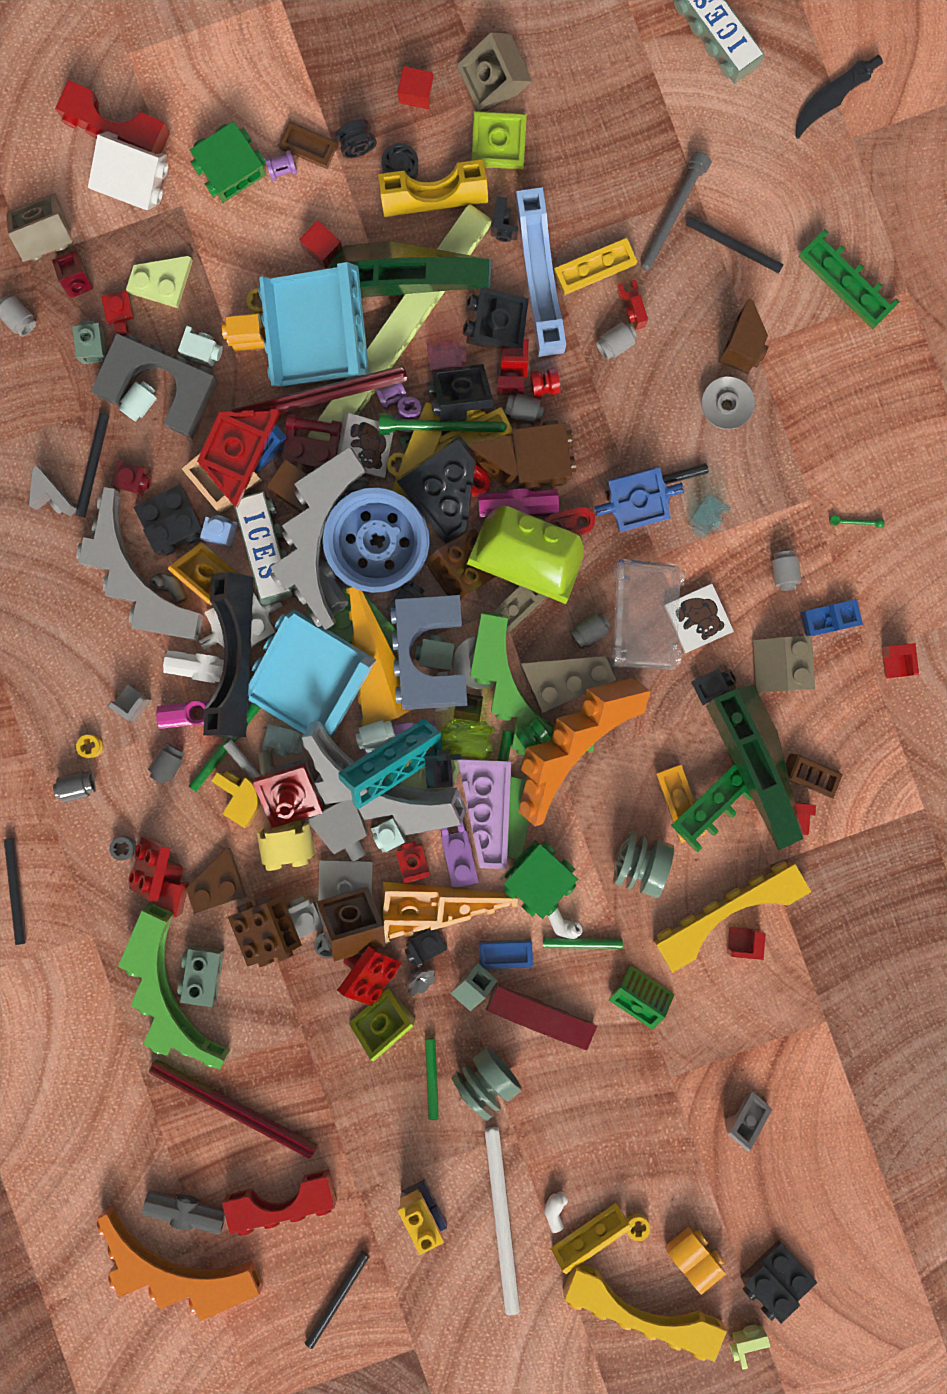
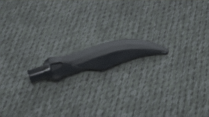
M876 55L869 61H857L848 72L819 90L807 102L800 113L796 126V139H799L804 131L816 120L840 106L850 90L852 91L860 84L869 81L873 70L883 64L881 56Z

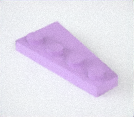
M458 759L480 868L507 869L511 762Z

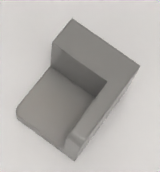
M128 684L117 700L110 701L107 706L126 720L137 721L151 699Z

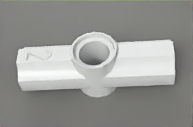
M167 650L163 663V673L192 677L193 680L210 683L220 682L224 660L211 655L199 653L192 655Z

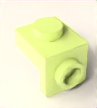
M749 1325L741 1331L732 1333L734 1343L730 1344L734 1362L739 1361L743 1370L748 1369L744 1353L770 1347L763 1325Z

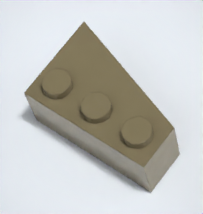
M606 656L520 664L541 713L585 695L586 690L616 681Z

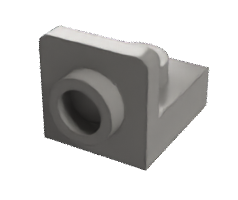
M300 896L289 902L290 907H288V911L300 938L322 928L318 909L312 897L305 899L304 896Z

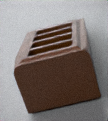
M789 754L785 763L789 781L834 799L843 774L801 755ZM807 767H810L806 779L803 780ZM820 771L816 784H813L817 772ZM828 774L830 775V778L826 788L824 789L822 787Z

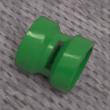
M538 717L532 719L530 725L526 728L521 727L515 731L517 738L525 749L552 739Z

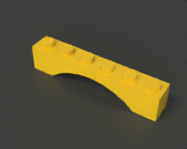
M782 861L771 868L772 872L766 876L760 874L749 880L750 885L742 890L735 888L725 895L727 898L719 903L713 901L702 908L704 912L694 916L691 914L680 921L681 925L675 929L667 928L658 933V938L653 942L671 972L673 973L696 960L700 947L708 934L730 914L745 907L758 904L776 903L790 905L811 893L796 864Z
M580 1264L570 1271L563 1288L564 1301H567V1304L577 1310L584 1308L591 1311L599 1319L606 1320L608 1318L616 1321L617 1325L623 1329L631 1330L633 1328L640 1331L643 1336L650 1340H656L657 1338L665 1341L669 1347L675 1350H681V1348L687 1350L699 1360L705 1361L707 1358L715 1362L727 1333L722 1320L700 1311L674 1316L655 1315L641 1311L616 1295L605 1282L599 1270L585 1264Z

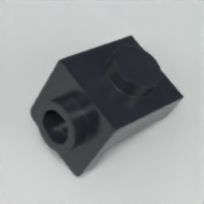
M451 749L435 750L436 756H425L427 789L453 787L451 760L462 759V754H452Z

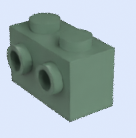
M193 945L188 949V952H184L181 966L185 968L184 978H180L177 991L181 995L180 1003L213 1007L217 1003L224 950Z

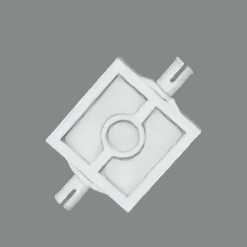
M255 592L252 605L251 648L276 634L271 623L270 613L283 607L281 601L264 606L257 598ZM212 608L204 612L213 632L199 640L204 650L216 643H219L224 648L221 625L216 611Z

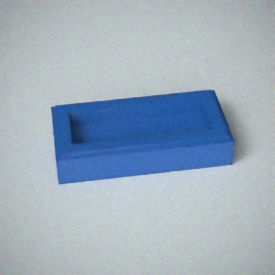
M532 939L480 941V965L484 969L533 967Z

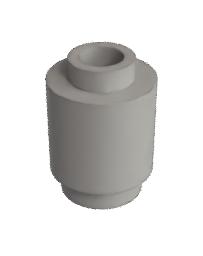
M6 296L0 300V319L14 334H19L21 337L28 335L36 326L31 312L15 296Z
M620 322L601 335L600 340L596 342V346L606 360L611 357L615 359L635 345L634 338L637 335L630 324L625 325L623 322Z
M782 551L773 554L772 568L775 586L781 587V591L797 589V584L801 583L802 580L799 559L795 556V551Z

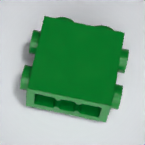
M234 121L230 124L221 125L213 135L207 139L202 138L193 145V148L189 149L193 157L190 163L198 176L204 174L208 180L204 184L213 198L218 196L222 203L266 176L263 167L266 161L258 149L253 151L249 145L252 142L244 127L239 130Z
M534 840L500 878L501 882L505 885L502 890L514 900L517 896L524 902L521 907L532 917L537 914L542 919L546 915L550 916L557 909L560 899L564 895L568 896L576 887V882L579 880L573 874L576 869L565 859L561 862L554 857L556 851L545 841L541 845L538 841Z

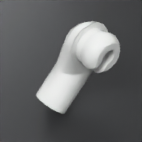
M558 907L548 916L557 935L575 939L582 934L581 924L564 920Z
M561 1191L552 1194L544 1206V1213L552 1233H557L564 1229L559 1214L563 1206L567 1205L568 1197Z

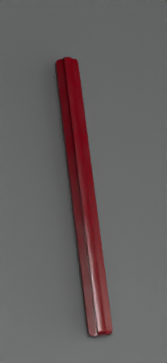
M397 366L235 408L231 411L239 413L249 410L261 412L276 409L280 413L405 382L407 380V373L403 366Z
M156 1059L149 1069L151 1075L304 1157L311 1158L317 1148L315 1143L166 1063Z

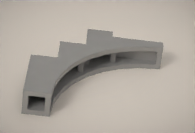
M350 447L295 483L298 489L294 492L303 506L308 504L309 508L282 525L285 529V532L282 534L291 547L295 545L297 549L270 567L273 571L270 575L279 588L283 586L285 590L295 585L297 587V590H295L296 596L303 605L306 603L313 611L310 613V616L317 627L323 626L325 630L334 625L336 620L327 605L320 581L319 553L321 538L327 518L336 502L352 483L367 472Z
M104 487L103 494L100 493L97 500L99 515L98 520L95 519L92 526L94 539L83 537V541L78 545L76 553L77 559H79L78 564L109 571V575H106L103 581L105 596L136 603L135 607L131 608L129 614V622L132 623L131 628L199 641L204 615L180 608L165 600L151 589L138 574L126 552L121 536L119 520L121 493L115 489Z
M320 721L311 722L302 739L305 749L309 751L314 761L315 769L320 773L315 782L317 793L321 795L325 805L351 800V791L339 780L338 773L353 764L354 761L334 743ZM397 784L360 808L359 811L364 820L393 815L396 825L404 836L461 825L467 808L457 788L420 789ZM369 787L360 792V795L362 796L367 793Z

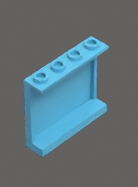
M345 262L337 264L336 268L271 279L263 276L259 277L260 286L258 292L263 307L261 320L265 327L266 340L264 347L268 354L269 366L267 374L271 381V386L288 387L369 374L357 265Z
M293 609L287 615L282 614L275 625V628L278 629L275 636H270L264 645L263 650L266 653L263 659L259 658L252 668L255 674L251 680L249 679V701L303 734L311 722L320 721L332 739L375 664L376 659L328 629L325 630L323 626L317 627L313 620Z

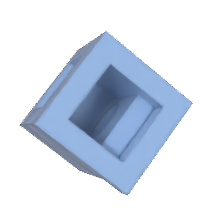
M214 515L211 518L205 517L200 538L209 543L231 548L238 523L219 515Z

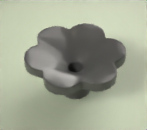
M414 968L410 971L409 975L412 979L407 983L410 995L424 993L429 985L435 982V971L432 968L426 970Z

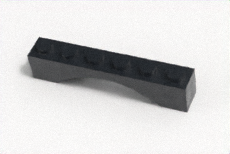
M232 572L211 574L210 602L216 611L222 629L224 664L219 685L204 709L203 736L224 738L246 737L254 577Z

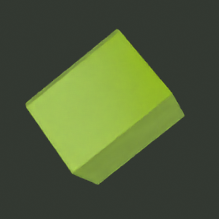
M388 988L372 1006L368 1005L352 1019L349 1025L369 1059L374 1062L414 1026L415 1017Z

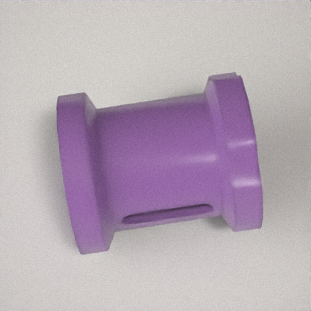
M287 150L286 154L274 158L265 157L272 181H275L279 176L289 173L297 174L290 150Z
M402 383L375 389L384 411L388 409L389 405L398 402L403 397H407Z
M414 397L401 398L397 405L399 413L395 418L418 420L417 415L421 411L420 402ZM401 430V431H403V432H411V431H414V430Z

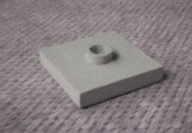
M319 860L318 901L368 887L372 896L373 861Z

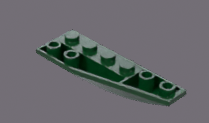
M394 241L343 245L330 263V268H336L337 264L345 262L358 266L361 298L490 288L491 260L488 258Z
M754 685L736 688L712 699L706 708L778 851L803 840L778 731Z

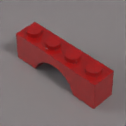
M70 80L67 81L55 107L62 118L61 121L71 128L76 129L78 126L85 129L88 135L96 139L98 134L111 132L118 135V140L154 154L162 152L170 135L165 122L142 112L126 122L117 123L104 119L99 114V101L93 91Z
M330 1169L304 1175L299 1192L286 1202L271 1203L265 1201L251 1188L227 1194L222 1205L229 1234L238 1233V1235L242 1236L253 1232L255 1228L264 1226L265 1229H271L278 1226L280 1222L287 1220L298 1222L305 1219L307 1215L315 1213L317 1216L326 1215L332 1209H335L337 1198Z

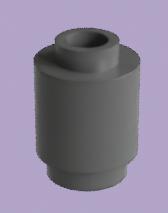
M510 393L505 414L510 415L511 419L535 425L536 421L541 422L545 406L541 405V399L517 393V395Z
M593 612L574 625V629L570 631V634L580 649L586 646L589 648L609 634L607 628L610 627V623L602 613L597 615L596 612Z
M166 743L163 748L160 747L148 767V770L151 772L149 777L161 784H164L165 781L171 782L184 761L182 757L185 753Z
M84 771L57 777L56 783L53 784V791L57 799H61L63 803L89 797L90 793L96 791V786L91 772L84 773Z

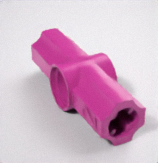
M513 489L506 491V493L478 495L480 518H486L494 509L502 506L511 507L528 515H544L559 512L558 490L530 491L528 489Z
M210 700L157 706L156 718L159 729L204 725V716L201 720H196L193 717V710L199 705L205 709Z

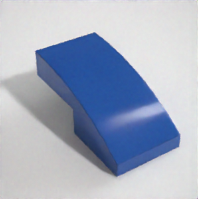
M857 599L800 612L806 636H817L863 625Z

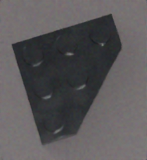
M460 435L403 474L396 481L445 543L464 532L469 522L477 456Z

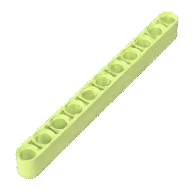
M471 204L468 205L437 249L471 255L488 231L492 219ZM445 291L405 294L367 349L369 374L390 369L394 366ZM375 389L331 400L317 421L331 423L334 420L343 422L344 413L359 416L375 393ZM310 431L307 438L329 441L330 433Z

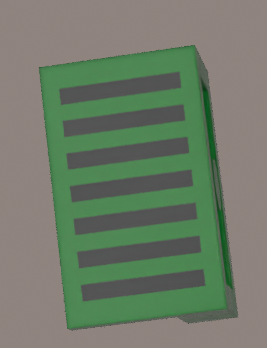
M630 965L622 983L611 993L609 1001L653 1030L665 1019L675 994Z

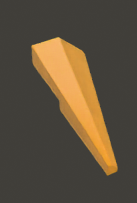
M350 586L346 588V591L350 594L351 611L349 612V619L353 622L354 636H351L352 645L376 659L375 664L360 688V695L358 696V703L361 704L363 716L360 722L361 726H365L381 720L386 722L399 718L411 710H403L402 703L396 702V687H401L400 676L395 677L394 660L396 659L363 592Z
M383 882L380 911L381 920L384 925L385 943L399 936H413L414 932L430 928L434 930L471 919V916L485 912L487 915L495 913L496 909L503 907H517L518 897L516 896L513 900L504 892Z

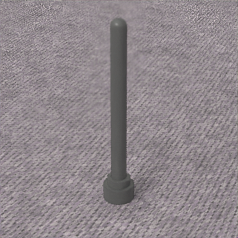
M694 152L688 162L690 165L688 170L690 172L641 264L643 270L648 271L651 269L698 177L702 176L703 173H707L712 163V160L707 155L701 152Z

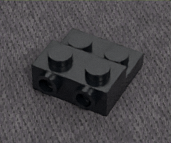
M477 288L472 294L468 295L466 301V309L470 310L469 320H466L463 326V335L467 336L466 343L488 349L493 347L523 348L529 298L489 288Z
M484 364L431 370L432 381L427 382L429 398H435L431 400L433 416L439 415L440 422L467 419V411L493 408V397Z
M181 484L133 507L154 553L159 556L171 555L183 543L186 542L189 545L201 539L200 535L203 525Z
M780 1240L740 1276L745 1285L742 1289L753 1302L758 1299L763 1304L761 1307L763 1313L771 1321L776 1318L781 1324L801 1306L798 1301L817 1284L816 1279Z

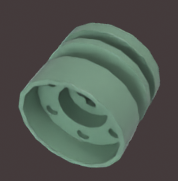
M629 831L624 842L620 845L615 859L613 884L621 887L627 876V889L631 890L636 881L640 880V893L659 898L671 869L674 845L655 840L650 850H648L647 836L642 835L636 845L637 833Z
M485 1046L473 1057L477 1068L476 1071L468 1065H463L462 1071L464 1075L460 1072H455L451 1079L464 1102L480 1117L488 1121L493 1117L491 1108L497 1112L501 1110L500 1102L497 1099L498 1095L510 1102L523 1089L504 1061L490 1047Z

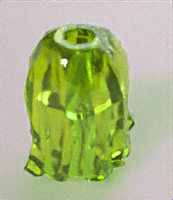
M451 720L441 729L443 750L451 749L452 754H462V756L486 760L493 752L492 744L487 742L489 741V734L495 731L494 726H489L483 720L480 722Z

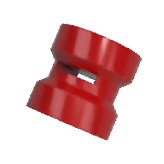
M550 368L547 372L542 373L538 370L530 372L534 398L542 397L547 393L551 395L560 394L557 368Z

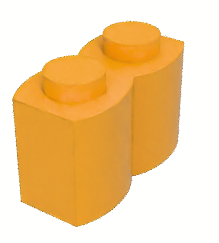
M259 313L225 317L226 322H222L223 338L227 339L228 346H232L234 351L265 349V327L262 324Z
M688 1226L665 1245V1249L678 1268L702 1295L726 1275L722 1267L725 1262L716 1250L711 1253L706 1247L708 1241L700 1230L694 1232Z

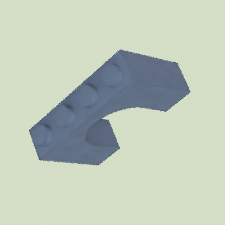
M460 595L395 599L396 608H391L392 624H397V634H392L393 650H398L399 660H394L395 677L400 676L401 686L396 687V702L402 703L403 710L467 706L465 675L429 676L420 672L411 661V648L419 635L431 629L462 627Z

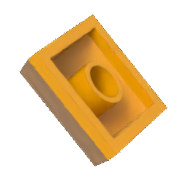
M202 542L168 568L169 571L211 606V574L223 572L237 573Z

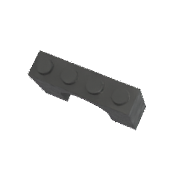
M116 333L90 392L97 398L120 407L122 404L120 401L139 374L150 369L165 370L175 378L176 395L163 424L168 429L193 439L218 384V381L213 376V371L200 365L198 368H194L188 365V360L178 355H174L173 358L164 354L165 351L153 344H150V347H146L140 344V339L130 334H126L124 337Z

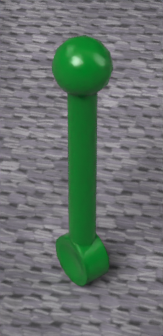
M833 515L829 519V523L832 526L839 524L873 525L879 529L885 526V521L882 518L876 520L842 519L837 515Z

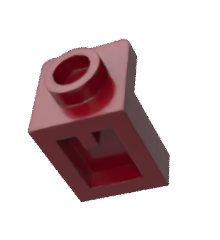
M77 250L52 259L58 281L69 298H74L93 289Z
M498 367L497 394H523L524 377H519L517 373H504L501 376V367Z
M118 460L111 486L143 496L145 490L150 488L152 482L151 471L144 466H135Z

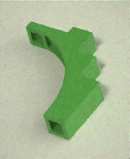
M481 611L470 677L475 678V682L489 685L491 681H495L491 713L496 714L495 717L502 720H511V717H516L511 747L516 750L517 754L525 755L526 749L517 738L515 731L521 727L526 728L529 726L530 721L535 717L540 719L551 737L555 726L531 707L513 679L506 654L508 616ZM594 744L587 751L593 752Z
M150 902L141 911L118 965L128 975L142 978L131 1006L143 1015L155 1017L143 1045L149 1047L154 1053L166 1056L174 1048L184 1056L194 1057L202 1061L207 1067L220 1070L230 1053V1049L207 1039L192 1025L180 1009L168 981L165 964V945L174 913Z

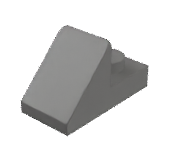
M36 465L32 469L29 506L38 510L48 502L58 514L63 512L68 516H72L77 509L45 470Z
M753 1091L746 1094L737 1113L726 1118L724 1121L727 1134L746 1151H750L772 1108Z

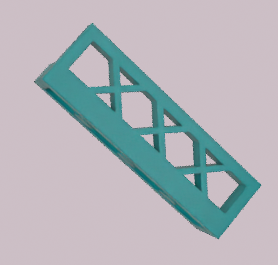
M422 719L338 773L339 780L351 791L353 805L359 810L425 767V756H436L435 750H443L441 732L428 721ZM433 746L434 749L426 754L428 748ZM413 759L410 765L404 768L406 763ZM391 773L389 778L383 782L385 776ZM369 787L367 793L361 796L360 792Z

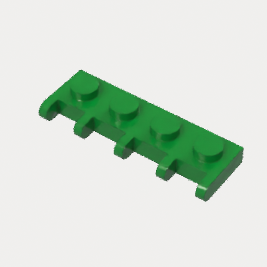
M824 229L798 257L869 327L874 329L900 301L896 298L889 304L877 292L883 285L879 282L873 288L859 274L864 266L859 264L855 269L851 267L840 256L846 248L841 245L835 251L824 240L829 233Z
M735 763L671 824L676 832L696 852L702 849V846L696 839L705 830L713 836L719 832L712 824L724 812L730 818L737 815L731 805L741 795L749 801L752 800Z

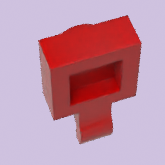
M634 279L630 283L632 291H624L621 283L618 284L617 293L620 298L628 301V307L625 308L628 322L633 323L635 330L646 327L648 317L641 295L638 293V283Z
M127 290L101 296L107 323L109 325L114 324L115 332L125 337L126 334H130L127 320L134 319V314Z

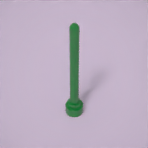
M379 413V435H390V432L395 433V430L505 432L507 429L506 423L499 421L454 420L440 422V420L396 419L395 416H390V413Z

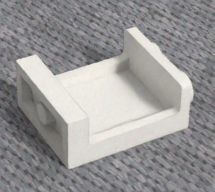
M111 132L98 134L88 188L145 210H150L159 205L163 196V190L160 189L162 179L166 177L168 172L167 154H154L117 139L118 135Z

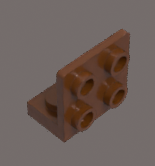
M476 529L470 530L437 549L425 561V564L446 595H460V601L475 589L497 577L467 564L479 535Z

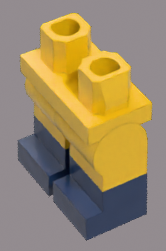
M425 1179L402 1190L400 1195L401 1207L397 1211L419 1255L443 1244L444 1238L441 1231L447 1229V1223L438 1205L435 1204V1199Z

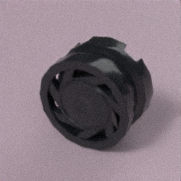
M364 119L354 120L337 130L335 136L342 145L340 149L343 157L357 158L375 148L377 141L374 134L370 133L371 126L369 121Z
M396 143L384 151L381 162L383 173L405 171L409 177L416 180L419 165L417 154L412 147Z

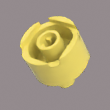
M294 821L274 827L268 832H265V827L256 831L261 861L268 871L280 869L283 864L292 863L293 867L307 865L308 859L315 855L311 827L308 821L303 826L301 821Z

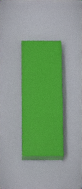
M511 777L507 857L518 859L524 850L529 823L518 812L526 779Z

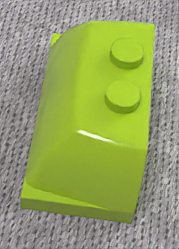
M502 506L494 509L485 518L467 564L566 604L583 560L584 545L580 536L511 507Z

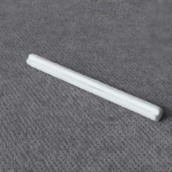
M488 1127L485 1129L505 1313L507 1315H516L520 1310L500 1134L498 1127Z

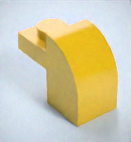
M227 770L225 773L217 772L211 782L233 795L222 814L243 828L249 827L261 805L253 781L246 777L240 784L238 783L240 778Z

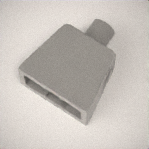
M352 799L341 801L321 814L307 820L332 853L336 854L345 849L352 862L366 855L359 840L366 837L368 831L360 811L353 805Z

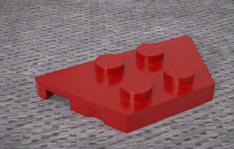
M276 409L254 412V410L239 413L232 411L219 412L198 457L197 462L237 508L280 415V412Z

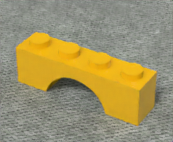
M483 159L457 163L454 170L447 177L435 182L416 181L409 177L405 171L378 174L384 217L488 202L487 178Z

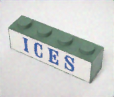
M673 0L677 12L680 15H684L689 21L691 31L702 39L707 53L711 57H715L720 64L721 72L726 78H730L735 84L760 66L765 54L726 0Z
M264 491L242 497L238 508L235 507L260 601L266 606L295 597L293 589L297 588L295 585L287 590L283 586L279 588L270 575L273 573L270 567L288 555L287 549L282 548L279 539L283 538L280 524H275L273 514L277 512L273 499H268Z

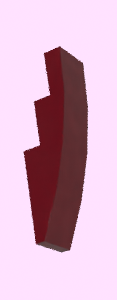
M498 985L495 986L486 1007L488 1012L584 1050H588L597 1029V1025L593 1022L573 1016L567 1011L547 1005L541 1000Z

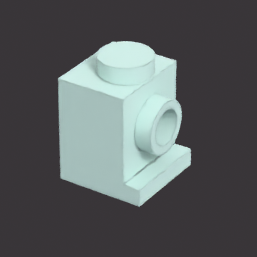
M186 326L178 352L183 358L213 368L215 361H219L222 355L223 347L213 341L214 337L203 332H199L196 335L192 327Z
M393 818L371 828L373 839L382 852H387L406 842L405 836L402 835Z

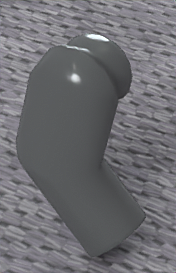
M157 573L150 578V586L155 590L159 589L170 592L175 604L187 599L177 577Z

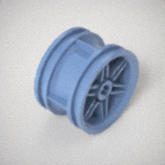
M364 488L340 500L331 510L323 532L324 553L334 573L347 585L357 590L371 593L386 592L401 587L404 583L412 580L422 569L430 546L429 530L425 518L419 509L404 496L383 488ZM364 511H368L371 514L369 521L365 522L361 519V514ZM390 513H395L398 516L396 523L388 522L387 517ZM350 533L356 537V541L353 544H349L346 541V536ZM375 534L385 537L386 541L382 542L384 545L382 548L378 545L373 546L372 540H375L373 537ZM403 537L408 538L410 541L409 546L406 548L401 547L399 544L400 539ZM360 558L367 559L368 565L366 568L359 567L358 560ZM392 560L395 563L394 569L387 570L384 566L385 561Z

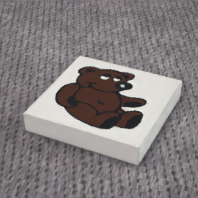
M344 413L337 455L350 447L365 467L366 475L385 478L393 433L390 432V435H379L378 421L351 413Z
M713 584L663 605L684 654L734 632Z

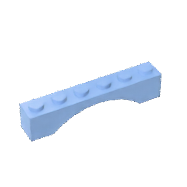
M543 187L516 191L515 203L538 357L563 354L566 348V340L553 274Z

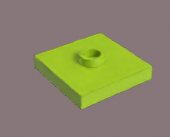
M474 111L471 161L483 159L486 168L523 170L527 114Z

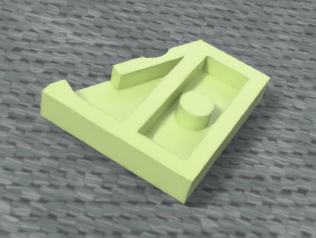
M185 256L133 265L126 290L129 294L178 308L193 260L191 257Z

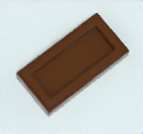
M290 121L279 143L280 149L284 151L290 150L293 155L325 169H328L338 147L337 142Z

